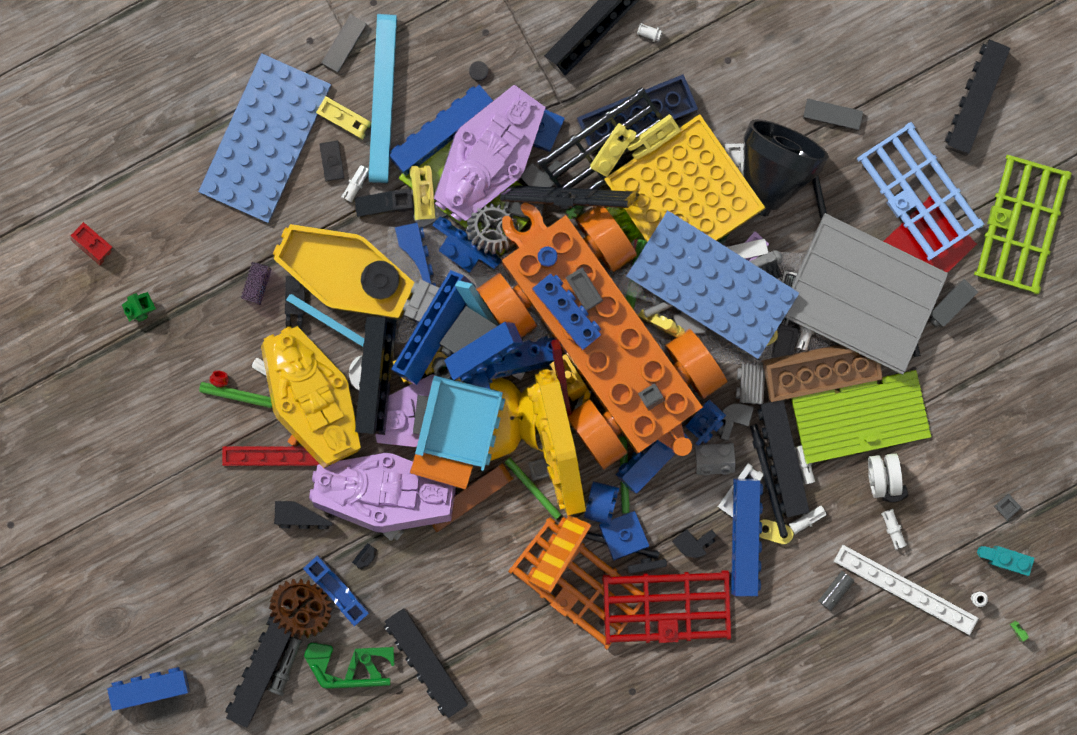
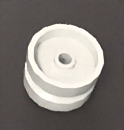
M897 453L885 455L884 463L879 455L869 456L868 476L873 497H885L886 487L891 496L902 495V474Z

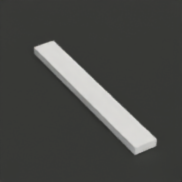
M845 545L841 546L833 561L968 635L971 634L979 619Z

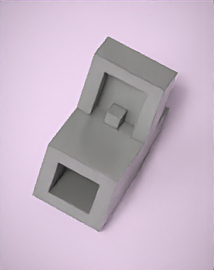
M682 311L678 315H673V321L676 323V326H681L685 331L691 329L695 334L706 333L703 324Z

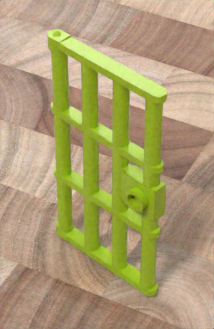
M1006 155L1005 159H1007L999 191L995 195V198H997L995 206L991 207L987 222L989 228L984 236L986 237L978 269L974 272V275L1039 294L1046 260L1051 253L1049 249L1058 216H1061L1060 208L1067 182L1071 179L1072 173ZM1014 162L1025 165L1016 198L1006 196ZM1032 167L1043 170L1034 204L1024 201ZM1050 173L1061 175L1052 209L1042 206ZM1004 200L1015 203L1013 211L1002 208ZM1022 206L1033 208L1024 243L1013 240ZM1040 211L1051 214L1042 248L1031 245ZM997 227L1007 230L1006 238L995 235ZM993 240L1004 242L995 276L984 273ZM1011 245L1022 248L1013 282L1002 279ZM1030 250L1040 253L1031 287L1021 284Z

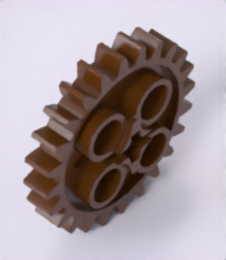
M292 579L290 584L285 581L283 586L279 585L277 590L274 591L270 599L269 609L272 610L270 616L275 617L273 623H280L278 629L285 628L284 634L290 631L291 637H294L296 633L299 639L305 634L308 639L311 634L316 636L318 631L322 632L324 627L328 625L332 608L329 607L331 601H325L328 594L322 595L323 589L317 590L316 583L310 586V580L304 584L302 579L298 583ZM312 599L310 602L306 604L305 608H302L306 601ZM298 609L299 611L295 614L293 618L290 619L289 617L292 616Z

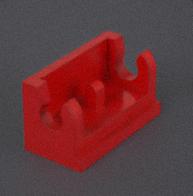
M84 222L70 235L71 241L99 266L104 262V258L111 254L112 246Z

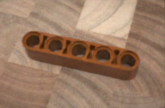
M502 463L454 497L451 521L431 524L436 533L512 481L514 478L505 465Z

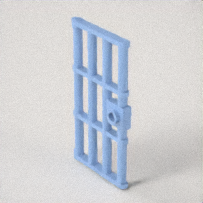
M910 122L859 156L857 160L863 164L880 188V193L884 194L887 198V204L897 218L900 217L905 223L904 227L909 229L930 261L973 231L982 228L984 222L976 216L961 195V190L956 188L936 160V155L931 153L916 132L914 124ZM906 131L927 159L920 165H917L898 138V136ZM889 142L894 144L911 168V171L905 175L900 173L883 149V146ZM874 152H877L896 179L888 186L867 158ZM928 164L933 167L950 191V194L943 199L921 170ZM913 174L916 175L935 202L928 209L925 208L905 180ZM899 184L904 191L894 196L890 189ZM952 197L955 198L974 225L967 231H964L945 204ZM916 207L920 214L910 219L906 212ZM937 207L958 234V237L952 241L947 239L930 215V212ZM922 217L943 245V247L935 252L914 224V222Z

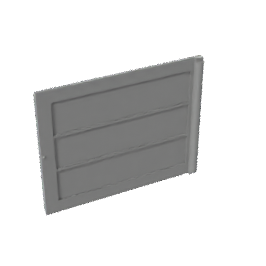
M825 213L791 286L792 289L799 292V295L784 318L903 375L948 273Z

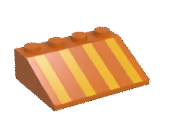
M571 515L561 519L557 526L560 530L557 535L552 534L547 542L550 544L547 551L543 550L537 559L540 561L537 568L533 566L527 575L530 578L529 583L547 594L552 592L591 527L589 523Z

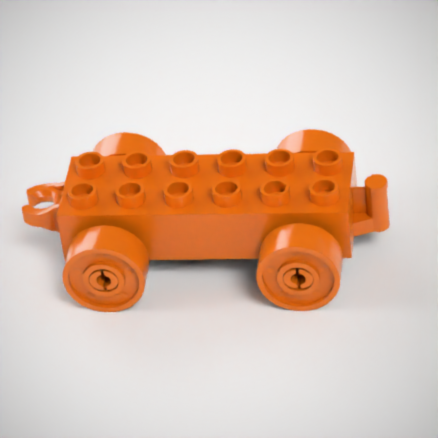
M522 203V213L528 216L532 222V226L527 232H518L514 228L513 220L509 216H504L502 219V228L506 237L518 247L516 251L502 260V265L517 285L511 288L504 277L498 273L478 287L476 290L499 325L503 322L515 323L522 338L537 327V324L527 311L532 306L554 338L559 340L561 348L607 411L601 415L589 399L573 410L571 415L568 416L569 423L603 470L627 454L626 449L617 437L621 433H623L636 453L641 452L658 440L671 448L675 455H688L691 452L692 443L688 438H685L681 423L703 408L688 385H691L698 395L705 399L727 383L722 370L691 329L686 330L682 336L673 339L665 345L675 363L672 364L598 261L601 258L609 270L614 273L637 256L632 244L605 207L593 206L575 219L585 236L582 238L566 215L547 228L543 223L540 211L531 204ZM543 247H552L556 250L557 261L553 266L545 267L539 263L538 253ZM583 268L603 302L588 310L589 315L586 316L591 323L595 321L599 325L601 336L583 351L532 290L534 286L550 273L553 277L557 275L564 283L562 288L566 292L570 290L576 298L574 302L580 307L582 304L565 277ZM655 383L665 401L648 411L638 393Z

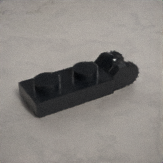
M286 276V328L292 326L291 315H298L297 326L302 330L305 311L291 304L286 299L292 294L305 302V287L293 276Z

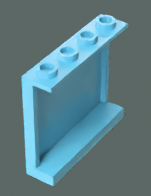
M434 376L415 454L423 456V453L460 461L480 466L481 470L484 471L485 465L489 466L492 455L488 454L489 447H494L496 439L493 431L494 428L498 429L501 419L497 417L498 411H503L505 399L502 398L503 392Z

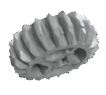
M492 203L489 208L486 205L482 209L477 208L478 212H472L471 219L467 221L466 231L469 233L468 239H473L472 245L478 244V250L484 248L485 254L488 250H491L492 255L495 254L496 250L501 254L503 249L508 250L510 245H514L513 242L502 234L503 231L501 230L503 217L509 216L512 219L513 213L507 214V208L501 210L500 204L497 208H494ZM512 219L514 228L518 231L517 219ZM479 222L482 223V227L484 228L481 233L479 232L477 226Z

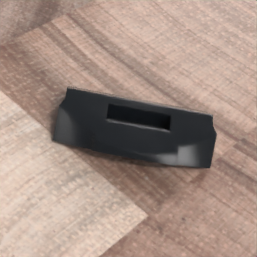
M906 485L902 486V495L891 496L886 488V495L882 497V501H903V499L908 497Z
M367 543L352 563L360 570L368 567L374 560L377 549Z

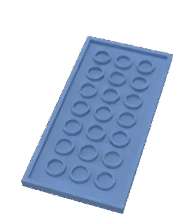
M261 53L198 192L269 224L318 116L316 112L325 96H327L331 84Z
M668 210L626 276L757 359L799 295V292Z

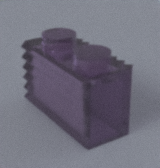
M252 262V266L248 270L250 272L248 274L249 277L245 281L246 284L244 285L245 288H243L244 292H242L241 298L245 301L261 305L272 269L268 266Z

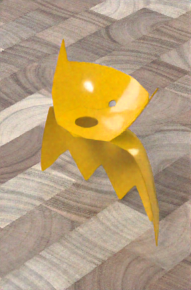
M504 378L493 379V383L489 384L490 389L503 392L502 398L505 399L503 411H498L497 417L501 419L498 429L494 428L493 431L496 439L494 447H489L488 454H492L490 461L513 452L521 439L530 447L543 452L537 446L535 424H532L534 415L533 404L529 400L527 388L521 393L511 381Z

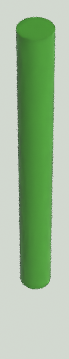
M625 436L619 437L620 442L627 451V439ZM628 454L620 458V466L628 462ZM621 481L622 513H630L629 489Z
M511 458L504 462L548 512L557 519L561 513Z

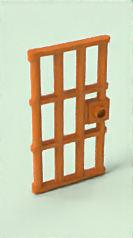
M551 517L547 518L542 529L508 572L515 574L539 593L542 599L545 598L551 603L550 606L564 617L568 616L572 619L573 624L577 623L601 642L607 650L612 643L606 645L605 636L581 618L589 608L604 620V610L593 602L600 593L604 596L603 583L600 584L576 565L573 560L580 552L611 577L621 576L616 568L612 569L588 550L583 542L580 543L567 567L597 590L588 599L562 577L557 582L562 587L558 595L555 597L551 593L547 594L529 583L530 578L517 567L523 558L527 559L535 567L540 563L537 560L538 558L531 554L529 550L537 543L547 551L550 544L541 535L547 527L556 534L560 530L557 527L558 525L555 524V520ZM620 584L633 595H644V592L640 591L633 584ZM608 590L609 596H616ZM579 600L585 606L579 614H576L571 608ZM626 603L615 605L627 615H635L643 603H638L634 609ZM610 623V626L617 630L614 635H619L628 623Z

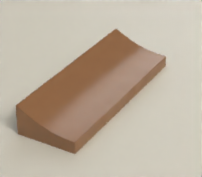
M842 345L762 360L769 400L771 402L882 380L881 364Z

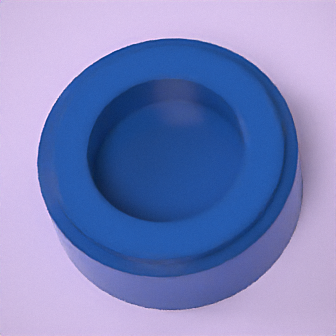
M543 247L538 253L539 263L545 267L553 266L557 261L556 250L552 247Z

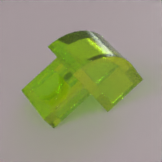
M605 207L630 242L642 235L624 208Z

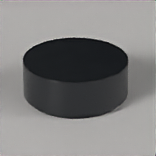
M476 61L471 64L469 74L473 80L482 81L488 75V67L485 63Z

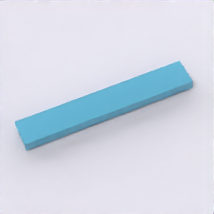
M292 294L286 299L291 304L363 347L364 338Z

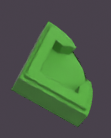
M1017 621L1009 624L1019 641L1023 642L1028 639L1029 636L1025 630H1022Z

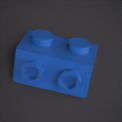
M710 400L704 404L703 408L685 426L699 439L695 443L697 446L702 442L706 444L713 437L711 432L719 430L724 424L722 420L726 414Z

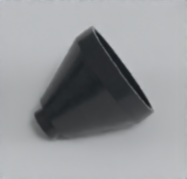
M755 119L750 121L743 138V177L765 207L758 215L769 216L771 210L779 209L822 172L829 155L815 141L791 128L771 121Z

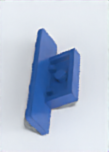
M439 217L433 223L436 229L448 236L440 247L439 252L469 273L473 270L479 259L493 269H496L502 262L496 253L492 255L491 251L488 250L485 254L484 248L478 250V244L472 245L473 239H468L467 233L453 226L448 219Z

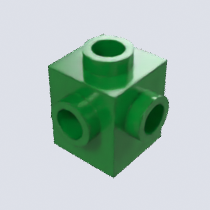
M148 292L140 295L137 293L127 297L128 301L122 304L129 322L134 320L141 322L147 319L148 314L156 309Z

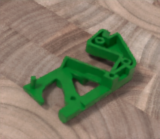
M311 642L307 646L304 657L320 686L324 689L391 686V678H382L381 673L373 664L371 656L387 658L391 666H394V647L356 648L345 679L325 673L334 649L332 645ZM358 660L367 668L370 673V679L352 680Z

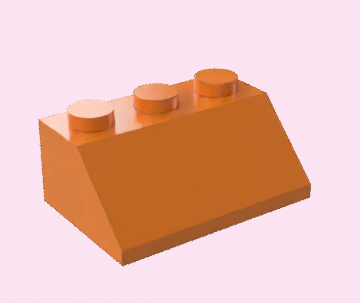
M423 453V456L415 454L410 473L466 489L473 465Z

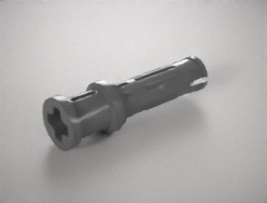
M290 637L279 669L273 673L274 679L271 686L268 687V691L281 696L284 695L283 690L286 682L290 680L289 672L302 640Z

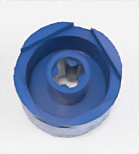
M593 481L584 518L610 525L613 515L611 513L614 511L615 499H617L619 488Z

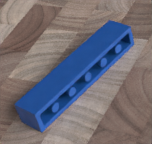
M480 84L476 88L475 86L471 87L463 98L453 101L449 109L440 111L436 115L435 120L426 122L417 134H411L407 137L404 144L394 147L390 154L392 162L406 177L411 166L419 167L451 142L458 129L493 102V100Z
M450 270L391 370L404 380L415 385L419 383L438 351L441 340L454 324L466 304L455 287L458 281L472 283L464 275Z
M733 479L731 594L734 596H758V591L761 590L758 572H761L759 553L762 551V543L759 541V534L762 533V522H759L760 514L763 511L762 503H760L763 485L760 484L758 479Z

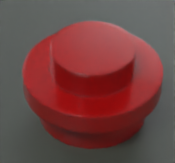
M217 370L212 373L209 381L215 387H223L228 384L229 378L226 372Z

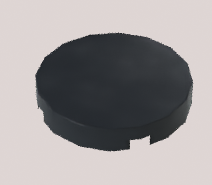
M375 261L367 265L361 274L363 290L374 299L382 300L389 298L399 287L400 279L398 272L393 265L386 261Z

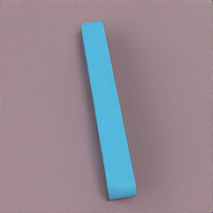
M377 14L369 182L372 183L389 182L397 15Z

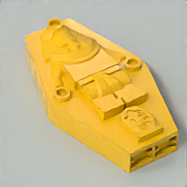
M292 224L289 225V228L286 227L281 235L283 240L280 245L275 247L273 252L274 260L323 304L336 310L401 319L404 313V304L407 299L410 300L413 294L411 289L415 282L364 237L357 234ZM375 261H386L393 265L400 279L396 292L389 298L382 300L374 299L367 295L361 285L363 270L367 265Z
M291 326L287 327L277 336L272 334L264 338L261 351L273 412L279 422L323 468L357 453L361 446L358 432H355V416L348 382L341 371L298 326L291 328Z
M541 370L539 374H534L536 384L527 388L528 397L532 401L534 411L532 424H535L543 446L544 458L546 463L550 465L547 467V471L554 485L559 508L565 509L567 516L585 512L586 507L578 461L560 382L554 370Z

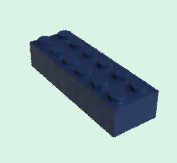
M684 74L645 90L663 118L670 114L675 121H678L698 111ZM629 97L577 117L580 130L582 131L605 115L606 111L612 110ZM642 97L615 116L614 120L617 124L623 123L647 106V101ZM652 111L627 130L631 129L638 133L658 119V117ZM608 121L584 138L587 147L615 128L611 121ZM601 148L593 152L591 156L599 153Z

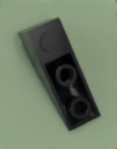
M411 188L355 198L357 217L414 210Z
M275 501L274 524H279V528H291V525H298V529H310V525H318V529H329V526H334V522L298 502Z

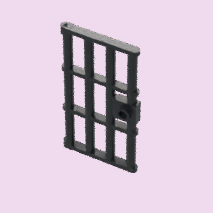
M640 87L636 90L635 94L612 110L606 111L605 115L578 134L572 135L571 139L547 156L539 158L537 160L538 165L545 170L558 188H573L594 173L595 170L589 166L563 185L556 178L585 158L591 164L593 160L589 155L605 144L613 130L586 149L581 145V140L608 121H611L614 127H616L617 122L614 120V117L642 97H644L648 105L621 123L625 126V129H628L654 111L658 119L636 133L635 138H638L639 135L661 121L663 117L646 94L645 89ZM574 145H577L581 152L551 172L546 165ZM622 154L610 174L633 160L634 157L632 156L627 159ZM597 172L601 179L586 189L598 190L607 185L604 180L606 176Z
M512 185V187L501 194L500 201L559 205L561 209H570L574 205L629 208L638 200L639 191Z

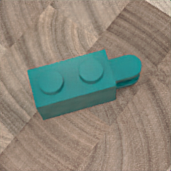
M981 546L977 549L978 556L988 559V564L1021 575H1030L1034 557L1000 546H994L993 548Z

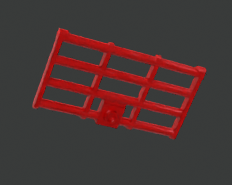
M723 570L721 573L689 574L684 572V574L648 575L644 573L642 576L616 577L603 575L605 644L645 641L646 643H650V641L668 643L679 642L678 640L691 641V639L713 638L731 640L729 570ZM724 580V592H689V581ZM684 582V593L649 595L648 583ZM643 583L644 595H608V585ZM721 599L725 601V611L690 612V601ZM685 601V613L649 614V602ZM644 603V614L609 616V604ZM725 619L726 630L691 632V620ZM658 621V633H650V622ZM678 621H686V632H678ZM645 622V634L610 635V623Z

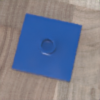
M545 110L533 146L550 153L565 118Z
M635 511L612 519L610 525L599 524L613 561L649 547Z

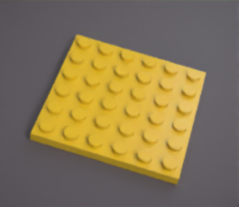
M700 114L680 127L681 132L657 149L647 153L640 159L631 160L604 179L611 190L639 191L638 200L629 208L624 209L647 242L667 210L718 241L765 209Z

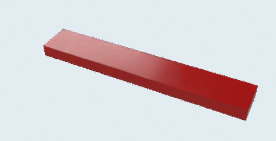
M222 446V466L319 465L303 446Z

